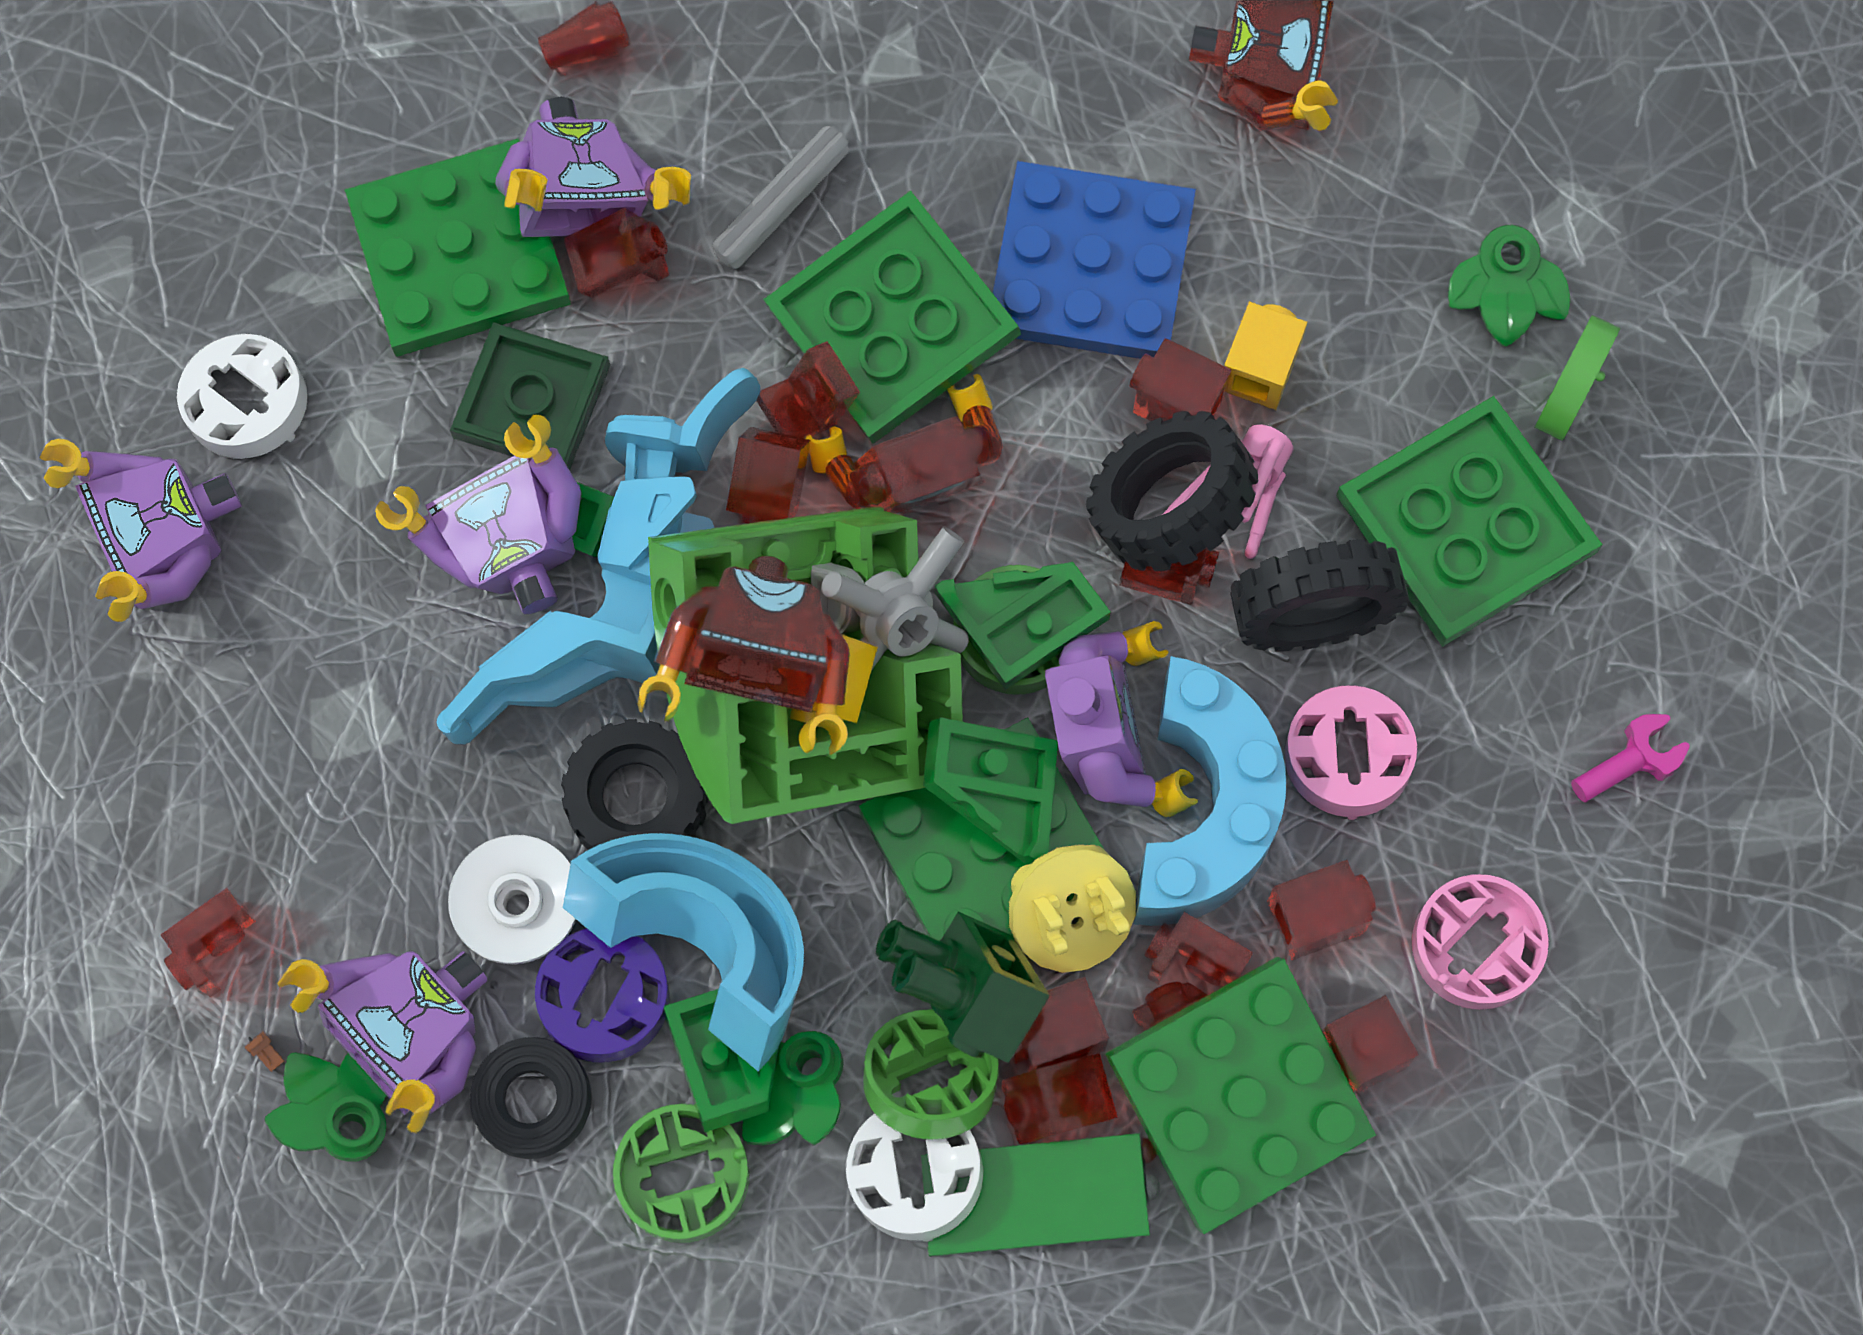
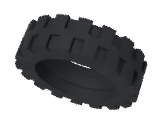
M1180 411L1173 413L1172 419L1164 421L1160 417L1147 423L1146 430L1138 435L1134 431L1121 442L1124 446L1117 453L1111 451L1101 463L1104 467L1101 474L1094 475L1089 486L1093 496L1087 497L1086 509L1092 516L1089 518V521L1123 564L1127 561L1131 568L1139 571H1145L1147 566H1151L1155 572L1170 570L1171 564L1180 562L1182 566L1197 560V554L1207 548L1209 551H1212L1224 541L1221 536L1229 529L1235 531L1244 519L1241 514L1244 508L1251 507L1256 495L1252 485L1258 483V471L1253 465L1255 461L1229 424L1221 417L1216 420L1212 413L1207 411H1198L1196 416H1191L1189 411ZM1211 462L1203 483L1188 500L1169 513L1151 519L1134 520V513L1141 498L1156 481L1172 470L1190 463Z
M1359 539L1349 540L1345 544L1337 545L1336 541L1319 543L1318 548L1306 550L1304 546L1287 551L1288 556L1282 558L1273 556L1260 562L1259 568H1249L1240 575L1241 580L1234 581L1230 587L1233 610L1239 636L1243 644L1247 646L1253 644L1254 649L1263 651L1274 647L1275 651L1284 652L1301 646L1302 650L1319 648L1321 643L1330 641L1332 644L1348 641L1349 636L1354 634L1363 636L1375 631L1376 625H1387L1396 619V613H1403L1407 608V601H1409L1396 549L1393 547L1387 548L1386 543L1374 541L1366 544L1365 540Z

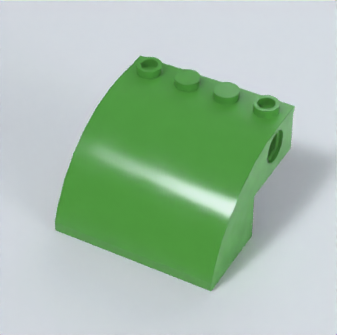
M877 506L648 537L653 621L660 664H663L677 623L694 628L679 667L680 672L676 681L680 690V701L678 710L673 716L674 722L697 779L724 821L735 824L925 788L923 781L929 722L940 717L963 722L961 653L931 643L918 653L910 656H898L892 653L890 649H887L871 671L857 723L843 720L847 727L848 736L840 750L832 755H829L831 743L829 732L825 728L817 726L813 750L809 753H805L799 743V734L806 723L789 719L793 706L751 698L686 680L687 675L691 674L735 687L786 697V682L784 681L781 690H770L740 685L714 674V666L724 661L730 655L741 658L743 652L740 645L702 636L703 629L742 638L735 630L723 624L718 615L786 630L788 622L812 627V565L833 563L851 568L859 574L864 583L872 576L885 571H893L900 574L903 578L907 577L918 562L916 519L884 511V507ZM732 568L754 573L774 581L806 585L805 596L800 604L790 610L781 613L765 612L744 595L736 582ZM861 629L842 634L859 641L864 637ZM783 641L762 644L781 648ZM744 647V659L755 662L758 650ZM760 651L758 662L768 663L771 669L775 671L779 654ZM667 694L668 702H669V705H670V703H671V698H670V696Z

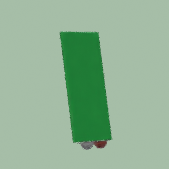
M1142 1131L1141 1139L1140 1133L979 1149L983 1162V1183L978 1200L969 1215L958 1226L928 1241V1254L931 1257L1150 1236L1147 1202L1149 1207V1201L1159 1196L1161 1183L1154 1175L1146 1174V1164L1151 1163L1156 1158L1157 1153L1150 1139L1142 1136ZM928 1154L921 1155L924 1195L934 1193ZM970 1176L958 1179L954 1194L966 1192Z

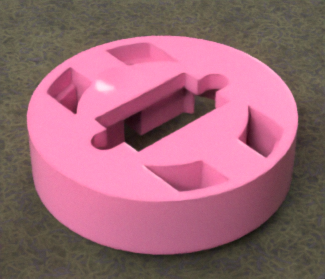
M1361 686L1333 687L1311 697L1294 716L1285 745L1287 772L1297 791L1309 803L1320 810L1347 817L1349 820H1355L1357 817L1376 813L1392 804L1407 786L1417 757L1416 735L1405 712L1384 694ZM1352 710L1355 713L1356 722L1366 723L1369 773L1360 774V783L1358 785H1353L1349 782L1348 773H1338L1335 722H1343L1344 711ZM1386 725H1394L1399 734H1391ZM1302 726H1316L1312 736H1298ZM1389 766H1403L1400 776L1385 775ZM1302 768H1311L1316 778H1307Z
M1475 874L1453 879L1432 894L1415 921L1412 933V951L1419 973L1435 993L1455 1005L1483 1010L1497 1008L1512 1002L1534 983L1546 962L1549 938L1541 911L1525 891L1505 879L1491 875ZM1465 890L1473 897L1460 903L1452 894ZM1484 914L1490 920H1493L1499 914L1506 916L1507 924L1501 930L1508 937L1472 975L1465 969L1459 974H1451L1448 970V965L1454 959L1447 952ZM1429 917L1440 925L1436 939L1426 931ZM1524 945L1534 954L1530 967L1521 959ZM1500 981L1508 989L1505 992L1494 994L1486 985Z

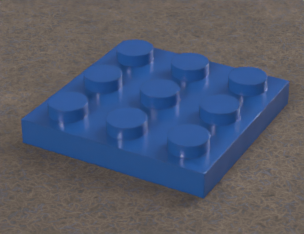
M1017 161L993 288L994 296L1020 328L1021 335L1016 339L1167 363L1196 189Z

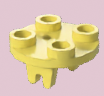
M1075 845L1056 848L1039 857L1032 864L1019 868L1011 881L1013 894L1009 901V927L1023 953L1040 967L1062 973L1087 970L1110 958L1127 939L1136 916V891L1127 870L1100 846ZM1074 893L1073 899L1066 901L1067 896ZM1079 917L1076 924H1071L1074 918Z

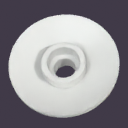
M507 835L481 844L461 862L450 885L448 908L456 933L474 953L496 963L523 964L544 957L568 936L576 922V919L563 909L570 863L554 846L532 836ZM520 894L529 898V906L522 914L512 915L507 912L506 905L511 897Z

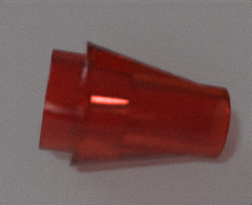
M596 0L551 32L538 37L540 48L551 71L563 66L620 57L619 50L631 46L624 22L613 0L602 5Z

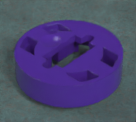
M583 929L567 936L557 947L548 953L542 962L535 983L537 1011L550 1038L572 1052L577 1059L589 1062H614L630 1057L645 1048L662 1028L665 1021L664 1006L669 1005V985L662 962L654 949L639 936L630 937L610 948L590 930ZM577 949L585 952L572 962L565 960L568 955ZM616 955L624 956L625 960L621 968L628 972V975L602 1023L592 1019L588 1027H579L578 1022L582 1015L574 1009L601 960L610 964ZM643 981L658 987L657 1003L646 999ZM549 985L559 989L562 1008L547 1002ZM633 1026L641 1029L639 1033L629 1040L619 1037Z

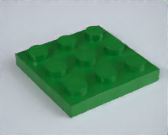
M519 138L344 189L390 344L396 357L491 329L493 322L505 325L571 305L550 236L522 237L519 205L516 204L514 208H506L504 206L506 197L497 189L495 184L496 176L510 147L520 142Z
M911 190L763 299L768 309L872 444L876 443L1021 335L1020 328Z
M1495 396L1490 397L1339 487L1336 495L1369 543L1379 541L1386 543L1387 548L1393 547L1396 549L1409 600L1442 647L1597 554L1603 545Z
M1028 717L1004 729L1039 736ZM1056 766L1049 852L1059 847L1075 845H1096L1103 848ZM926 788L874 797L858 806L861 817L928 936L941 940L958 911L1013 936L1009 927V901L1013 894L1011 881L1019 868L1026 865ZM1074 893L1069 894L1066 901L1072 900Z
M1273 958L1105 1053L1195 1227L1202 1234L1208 1233L1376 1135L1284 958Z

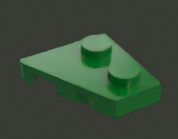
M1074 562L1043 566L1038 571L1031 573L1020 570L993 573V578L956 584L954 579L943 580L934 586L937 598L959 628L967 632L970 643L1005 690L1061 653L1064 646L1079 636L1089 634L1110 620L1111 611Z
M940 717L929 722L923 786L1026 865L1032 864L1036 859L1049 852L1058 741Z
M719 989L664 1006L665 1019L704 1132L769 1112L779 1050L778 1046L769 1061L757 1071L708 1030Z

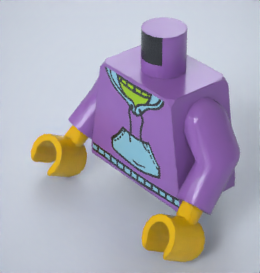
M562 96L548 99L542 103L539 109L541 120L531 122L523 141L515 143L510 147L495 180L497 189L506 197L504 206L506 208H514L516 204L519 205L522 237L628 235L633 233L648 200L653 201L654 208L658 210L667 208L669 200L679 201L683 205L690 203L691 174L687 170L679 167H663L657 170L651 168L626 142L622 141L615 124L607 119H579L574 101Z
M533 415L527 422L528 428L534 435L535 440H529L524 437L520 426L513 422L505 432L504 441L507 449L514 456L425 505L429 515L422 517L417 512L419 497L413 489L406 486H399L393 492L397 500L406 507V514L393 512L388 504L380 501L375 509L376 518L381 525L390 530H401L406 527L409 530L408 539L435 565L467 587L498 594L508 593L513 590L520 609L524 614L542 611L552 606L558 599L547 571L574 556L575 548L572 536L577 528L581 489L556 448H548L546 444L551 435L550 422L541 415Z
M66 439L51 440L45 445L39 457L43 461H58L64 466L48 468L44 479L50 487H65L71 482L73 476H78L80 481L83 482L76 485L75 488L112 572L107 573L101 579L95 597L97 599L109 596L117 597V599L112 601L108 611V616L116 622H123L128 619L134 606L145 609L187 599L210 568L211 560L218 557L222 551L209 521L242 507L236 490L226 473L193 487L189 477L176 459L164 460L161 457L95 451L80 453L79 448Z
M1152 621L1123 631V633L1117 631L1079 636L1064 646L1059 659L1060 666L1045 670V677L1059 751L1062 760L1085 795L1089 794L1097 801L1139 807H1148L1152 804L1154 809L1165 818L1172 817L1197 804L1198 799L1188 798L1181 790V787L1194 781V776L1189 771L1179 769L1154 782L1151 776L1146 775L1126 669L1122 663L1126 660L1132 666H1139L1166 657L1168 650L1157 651L1150 641V633L1163 629L1162 624Z
M414 951L406 952L399 957L386 953L348 959L321 966L313 961L301 959L291 963L277 983L282 988L285 985L292 984L302 989L290 1004L297 1013L308 1010L316 998L325 999L318 1005L324 1027L389 1097L390 1101L385 1110L388 1115H391L396 1109H399L404 1115L409 1111L414 1113L407 1127L410 1132H419L424 1126L429 1113L439 1109L463 1090L476 1045L473 1038L475 1034L474 1017L462 1002L488 981L482 969L467 953L462 951L437 973H434Z

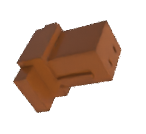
M264 1030L253 1039L248 1037L249 1042L245 1045V1049L253 1057L257 1055L271 1072L284 1062L283 1057L270 1044L272 1039Z

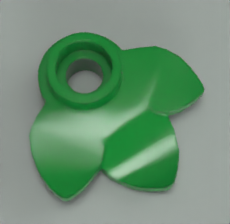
M1503 225L1495 228L1485 236L1480 244L1478 255L1460 263L1453 271L1448 286L1449 308L1456 310L1479 307L1482 319L1489 333L1500 346L1507 347L1527 331L1536 313L1549 319L1564 320L1570 308V292L1562 270L1557 265L1541 257L1539 244L1533 234L1517 225ZM1503 245H1513L1519 250L1520 261L1517 265L1507 264L1502 259L1501 249Z
M805 1031L791 1036L785 1043L780 1042L769 1112L743 1120L742 1137L745 1143L749 1145L775 1144L787 1138L796 1129L808 1143L817 1145L832 1131L837 1123L841 1109V1102L835 1084L842 1074L844 1060L839 1046L830 1036L818 1031ZM811 1058L822 1059V1064L817 1071L810 1075L802 1074V1068L806 1061Z
M293 1052L287 1056L284 1069V1088L290 1103L272 1110L265 1117V1123L273 1136L290 1149L300 1152L325 1149L331 1156L342 1161H360L373 1155L382 1145L386 1134V1118L381 1106L387 1095L349 1053L343 1059L340 1067L307 1054ZM355 1121L364 1127L365 1132L359 1138L348 1139L340 1133L339 1129L344 1123Z

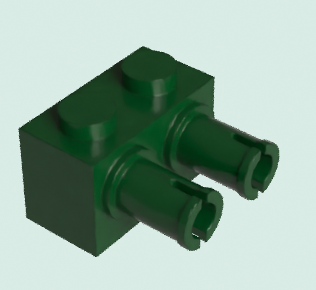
M959 911L941 940L907 927L898 920H892L882 930L876 945V956L879 957L878 959L882 962L896 965L892 975V987H895L894 990L929 1003L932 1010L941 1017L949 1032L947 1035L948 1040L956 1048L972 1057L981 1058L986 1053L1009 1063L1050 997L1012 935Z

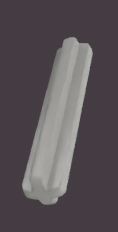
M833 126L823 127L714 241L715 255L732 269L739 268L848 154L849 142L847 138Z

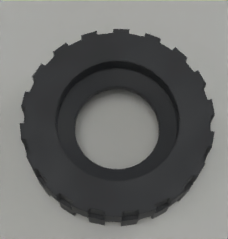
M637 719L624 720L625 723L617 725L610 723L602 726L601 731L593 736L589 734L581 741L582 746L576 753L572 752L567 761L568 771L562 777L561 787L564 791L562 803L574 833L587 850L614 839L639 834L666 833L697 837L696 831L699 825L703 826L706 817L705 803H708V796L693 771L677 732L672 729L668 731L662 728L660 723L650 720L648 723H641ZM632 764H641L653 768L663 777L667 786V799L661 812L652 820L638 825L625 824L613 818L607 811L603 799L604 788L610 776L618 769Z

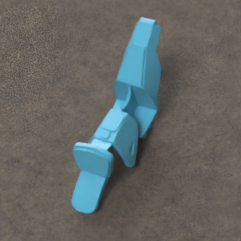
M740 368L725 376L701 400L683 426L677 425L675 420L664 416L620 415L608 423L605 444L610 454L625 466V481L620 482L612 506L609 508L598 553V561L602 567L601 576L606 586L604 603L599 611L590 618L560 611L552 613L550 610L479 666L480 670L437 718L438 728L450 742L454 744H467L471 742L509 705L557 707L613 678H627L644 683L648 678L657 675L660 663L653 621L648 537L715 528L710 518L685 512L697 498L695 486L689 477L674 476L675 472L686 473L690 470L707 471L713 452L723 435L755 403L760 394L761 387L758 379L748 369Z

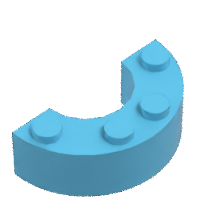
M1173 656L1170 657L1165 678L1157 739L1181 747L1200 763L1211 784L1213 811L1196 831L1173 842L1146 844L1141 863L1134 925L1156 926L1185 922L1201 917L1231 900L1247 885L1262 865L1278 830L1286 799V772L1282 750L1269 720L1257 703L1242 688L1221 673L1205 665Z
M650 833L614 839L589 849L571 861L563 909L610 948L633 936L657 933L682 938L707 954L719 969L722 978L708 1030L759 1071L774 1054L785 1034L804 965V945L798 920L791 905L775 883L758 867L735 852L712 842L677 834Z

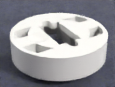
M236 334L213 341L193 356L180 377L177 389V404L185 424L205 448L217 455L228 458H252L266 454L278 448L286 441L292 442L294 440V432L300 425L306 411L307 388L294 360L281 345L259 335ZM230 368L233 371L236 370L267 394L263 402L269 407L268 411L258 413L253 409L247 416L212 389L216 381L210 376L211 372L216 369L221 370L223 373H226ZM290 373L291 376L281 384L280 381ZM203 408L204 412L195 420V416ZM228 436L232 437L230 440H225Z
M873 1114L864 1122L854 1136L846 1161L848 1187L855 1203L865 1218L885 1234L912 1241H931L933 1238L941 1236L958 1226L975 1206L983 1183V1162L971 1131L968 1130L959 1134L966 1145L951 1147L946 1138L926 1139L934 1193L925 1194V1206L922 1209H915L911 1197L902 1199L893 1142L903 1141L902 1133L890 1128L876 1114ZM875 1147L871 1162L860 1164L864 1150ZM970 1176L966 1192L954 1194L958 1179ZM879 1193L888 1206L872 1209L864 1196Z

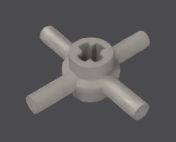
M946 527L940 530L907 577L903 578L900 574L893 571H885L872 576L862 584L833 571L828 573L823 579L821 586L823 595L855 609L860 617V629L864 636L861 641L878 647L872 669L887 649H890L892 653L898 656H910L924 649L929 643L961 653L967 647L969 640L967 632L938 618L936 611L933 609V599L930 593V589L964 544V540L952 530Z

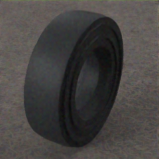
M539 1037L515 1039L493 1050L477 1069L470 1090L472 1117L482 1136L499 1151L522 1159L543 1158L564 1149L580 1134L588 1119L591 1108L592 1094L590 1081L582 1064L572 1052L559 1043ZM526 1073L543 1074L551 1079L556 1088L557 1098L552 1112L546 1118L536 1123H522L515 1120L508 1113L505 1104L506 1092L510 1084L517 1077Z

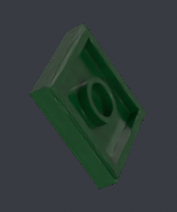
M493 322L450 428L453 439L513 457L514 455L510 453L505 445L504 436L506 430L515 422L520 426L524 437L529 440H535L534 435L528 428L527 422L533 415H541L550 422L551 435L546 442L548 448H556L570 470L609 371V358Z

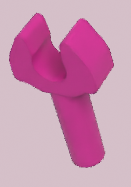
M1667 714L1642 715L1632 720L1625 729L1628 739L1626 749L1572 780L1573 791L1585 803L1638 771L1648 772L1658 781H1663L1674 774L1680 767L1690 745L1687 742H1683L1665 753L1654 751L1649 745V737L1661 731L1670 721V716Z

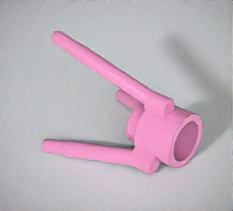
M1262 424L1250 427L1243 441L1241 440L1255 461L1253 465L1258 471V483L1252 485V489L1256 493L1251 507H1245L1241 513L1244 517L1242 522H1248L1258 504L1245 549V556L1248 559L1255 558L1258 553L1276 493L1286 476L1283 469L1294 449L1292 442L1286 435L1273 427ZM1211 464L1163 514L1169 513L1191 497L1203 483Z

